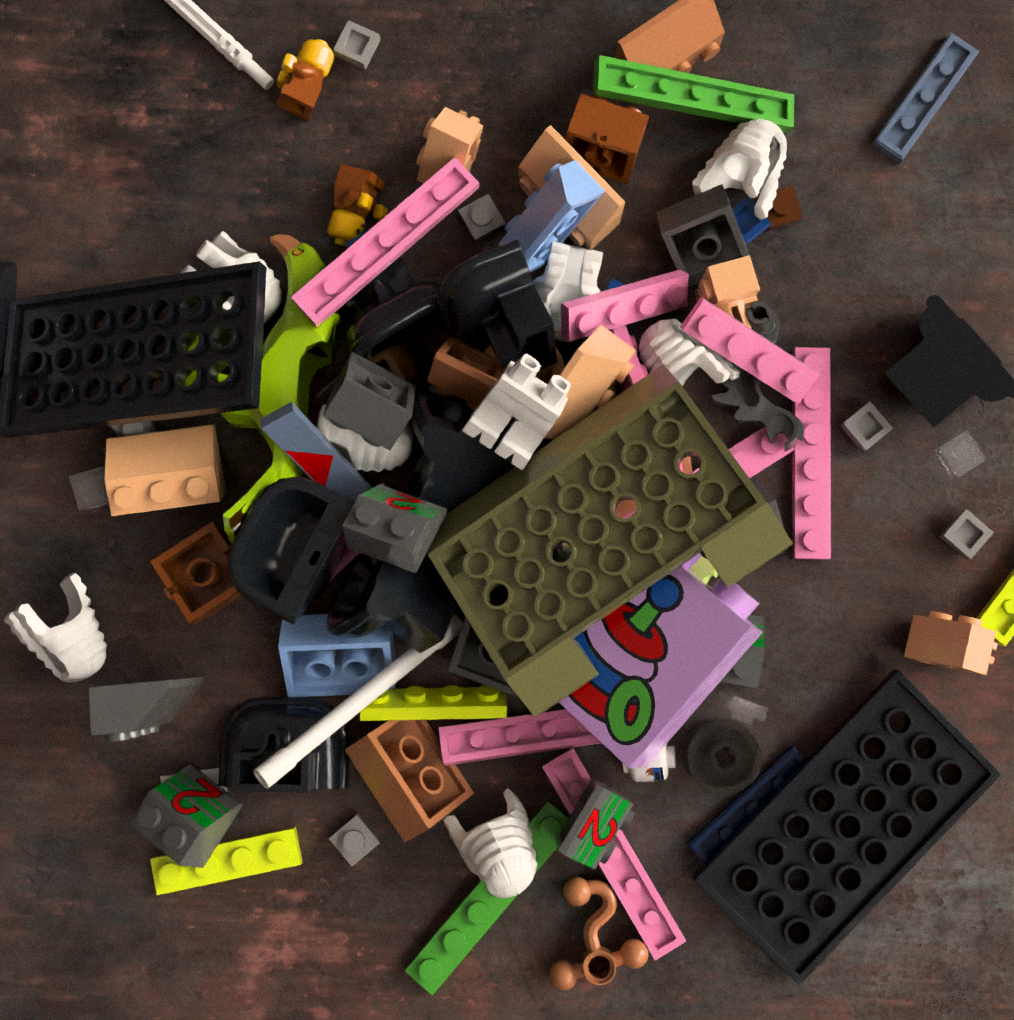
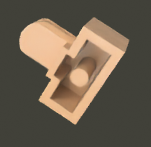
M447 107L442 110L436 119L431 117L423 133V137L427 139L426 145L422 147L416 164L420 166L417 181L424 184L454 157L470 172L475 161L484 126L479 124L480 119L475 116H471L469 119L467 118V112L460 110L457 113Z
M750 255L707 267L698 284V289H695V297L697 302L700 297H703L751 329L746 309L758 301L756 295L760 291V287Z
M930 611L929 617L913 615L904 657L948 669L986 675L988 665H993L995 657L991 656L992 650H997L998 643L994 642L996 632L981 627L982 620L959 615L958 621H952L951 615Z

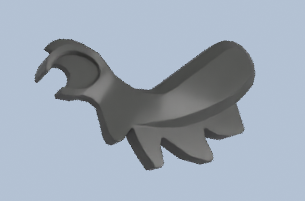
M760 301L751 304V309H748L746 312L751 329L776 344L780 330L778 315L765 302ZM732 362L733 367L740 371L739 378L732 381L728 378L726 381L718 383L727 392L714 394L712 396L713 403L722 407L738 409L734 415L736 423L759 422L764 425L770 443L775 442V437L778 434H786L789 440L784 444L785 452L795 446L797 439L802 441L804 428L799 418L790 411L775 406L767 400L760 389L762 381Z

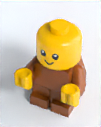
M321 39L306 40L302 44L297 57L287 53L282 63V71H280L276 82L277 87L281 88L276 106L307 121L320 94L322 79L328 75L334 62V53L325 41Z
M344 164L340 165L334 187V207L337 209L332 212L327 228L328 235L335 238L334 243L339 246L346 247L344 243L363 233L366 225L365 219H367L368 215L373 214L374 218L382 220L388 214V208L382 204L375 203L378 191H383L385 181L373 172Z

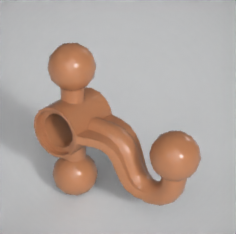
M572 877L564 884L563 897L572 906H583L590 900L591 895L594 894L599 895L603 903L585 922L583 938L586 951L583 953L582 962L572 964L569 961L562 960L554 963L550 968L549 980L552 986L558 990L566 991L573 988L577 983V979L586 977L592 984L605 985L614 978L616 967L625 965L631 969H639L648 960V948L638 939L625 941L619 951L612 953L607 947L600 945L597 932L602 925L610 920L617 907V896L613 888L604 881L598 879L586 881L581 877ZM595 956H603L609 961L608 968L602 973H594L588 967L590 960Z

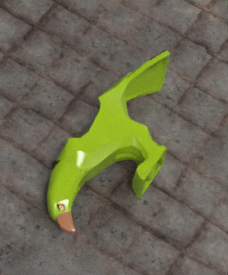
M277 234L270 237V243L277 248L287 265L288 295L283 315L271 330L262 347L259 409L220 413L233 427L257 428L268 443L273 454L271 467L238 502L223 514L224 530L231 544L253 502L265 487L281 478L302 477L304 471L261 429L260 419L290 402H293L307 417L310 382L317 369L333 363L336 326L341 323L339 313L336 311L316 328L292 302L291 297L326 266L314 248L306 243H300L290 235ZM199 335L195 336L190 342L188 351L193 350L197 346ZM319 346L328 357L317 356L307 351ZM196 370L186 377V386L191 385L195 381L197 376ZM219 373L218 382L224 381L228 375Z

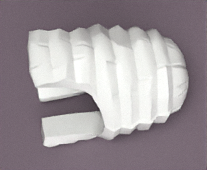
M753 119L739 124L736 129L730 132L729 138L725 139L722 145L715 150L713 158L706 162V168L698 172L692 184L694 195L720 184H723L724 189L735 188L744 190L750 198H755L760 193L754 207V213L760 220L767 218L768 211L773 207V200L777 194L778 178L781 176L780 171L784 168L783 162L786 159L787 141L781 129L773 122L765 119Z
M224 231L216 235L211 242L205 240L196 253L199 259L212 268L257 261L266 266L265 261L259 259L257 253H251L239 248L236 242ZM187 265L181 271V273L193 272L197 270L194 269L192 266ZM268 267L266 272L264 324L280 308L283 293L280 288V280L274 278L273 270ZM234 296L229 297L223 304L222 311L231 308L234 303Z
M552 243L544 274L532 282L554 322L555 339L569 342L561 337V303L601 292L597 287V278L602 264L603 252L587 250L564 243Z
M677 319L660 320L651 325L641 337L639 359L650 373L664 365L682 386L698 367L703 369L717 384L726 381L728 378L731 381L739 378L740 371L733 367L731 361L682 331L680 328L682 323Z
M322 405L316 428L357 471L361 469L366 472L371 470L380 472L383 469L391 471L394 467L401 466L409 458L414 437L412 425L409 421L389 451L382 446L375 447L368 444L361 435L350 429H340L333 425L329 418L324 416L326 405Z
M71 573L64 577L60 583L69 606V615L63 624L49 628L36 615L28 603L18 606L15 611L8 613L4 619V622L10 625L11 632L18 637L19 641L27 645L28 650L36 652L37 658L45 662V667L51 669L54 676L64 682H78L98 672L105 663L107 644L104 642V634L98 630L99 622L95 618V609L89 607L91 599L85 595L87 587L81 582V578L76 573Z
M508 788L503 793L507 802V814L480 824L469 832H465L455 815L447 816L444 819L449 836L454 841L467 867L470 868L471 872L478 875L481 881L486 882L487 889L493 896L503 899L514 897L523 892L532 882L537 869L536 850L533 847L532 832L529 827L527 812L518 796Z

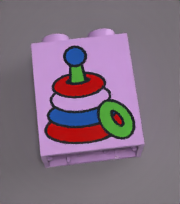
M701 553L573 638L580 643L600 675L559 703L628 768L647 767L763 633L747 619L759 605L750 594L736 583L728 588L721 578L711 588L690 570L702 556Z

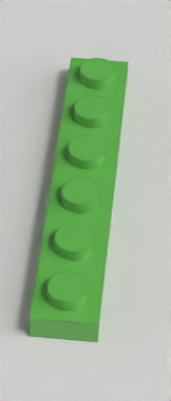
M599 55L594 61L593 95L739 124L753 119H765L773 122L782 132L786 133L794 127V94Z
M549 800L529 821L533 847L536 850V872L557 849L555 839L568 819ZM479 880L407 965L405 972L433 996L516 896L504 899L497 898L488 891L486 882Z

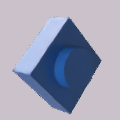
M749 196L732 208L746 245L771 226L767 218L760 220L755 216L754 207L756 204Z

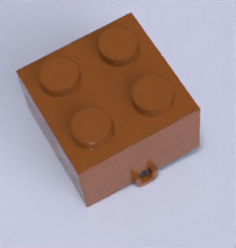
M581 93L567 131L566 141L593 169H599L598 174L600 176L628 185L649 116L642 114L641 111L634 107H621L609 103L603 97L588 96Z
M215 522L209 523L150 561L166 586L163 588L165 595L169 600L176 602L188 623L192 624L203 622L242 596L237 592L229 577L227 558L232 544L222 525Z

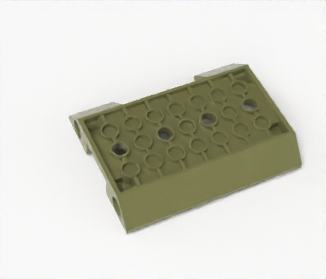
M661 365L535 452L523 470L515 466L447 513L427 554L505 681L534 717H537L600 675L580 643L573 639L702 551L729 588L793 545V542L767 501L686 390L664 365ZM688 456H696L701 460L699 470L693 474H685L680 471L681 461ZM623 500H632L636 503L635 513L626 519L619 518L616 515L617 505ZM561 543L570 544L572 547L570 558L565 562L554 561V548ZM498 586H505L508 590L506 602L500 606H493L490 601L492 590Z

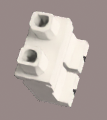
M524 354L515 363L513 361L509 363L505 371L474 410L462 430L491 449L511 418L514 417V421L504 433L494 452L521 470L527 465L536 448L559 418L568 400L566 396L571 386L570 382L559 375H553L547 384L535 377L541 366L536 359L528 354Z

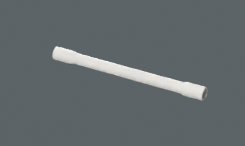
M453 614L443 641L422 653L411 647L288 746L279 749L253 770L257 780L265 788L271 787L292 770L297 762L432 653L443 648L458 636L463 626L462 620Z

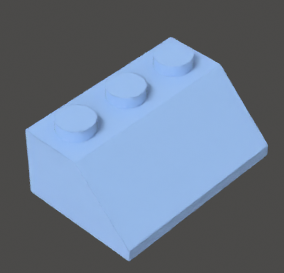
M576 160L565 165L558 163L552 167L544 177L546 184L541 190H536L526 199L524 205L527 208L521 215L515 216L505 227L507 233L499 242V246L518 240L530 272L546 264L552 243H563L605 192Z
M328 614L302 615L294 625L282 619L278 648L288 697L352 695L395 660L394 633L383 626L375 632L360 638L350 637L346 634L335 636L327 630ZM396 683L389 689H396Z

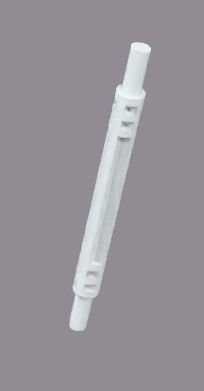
M164 0L207 39L220 54H223L229 62H232L238 70H244L265 90L273 86L275 80L252 59V54L244 49L238 41H235L233 36L225 32L192 0Z

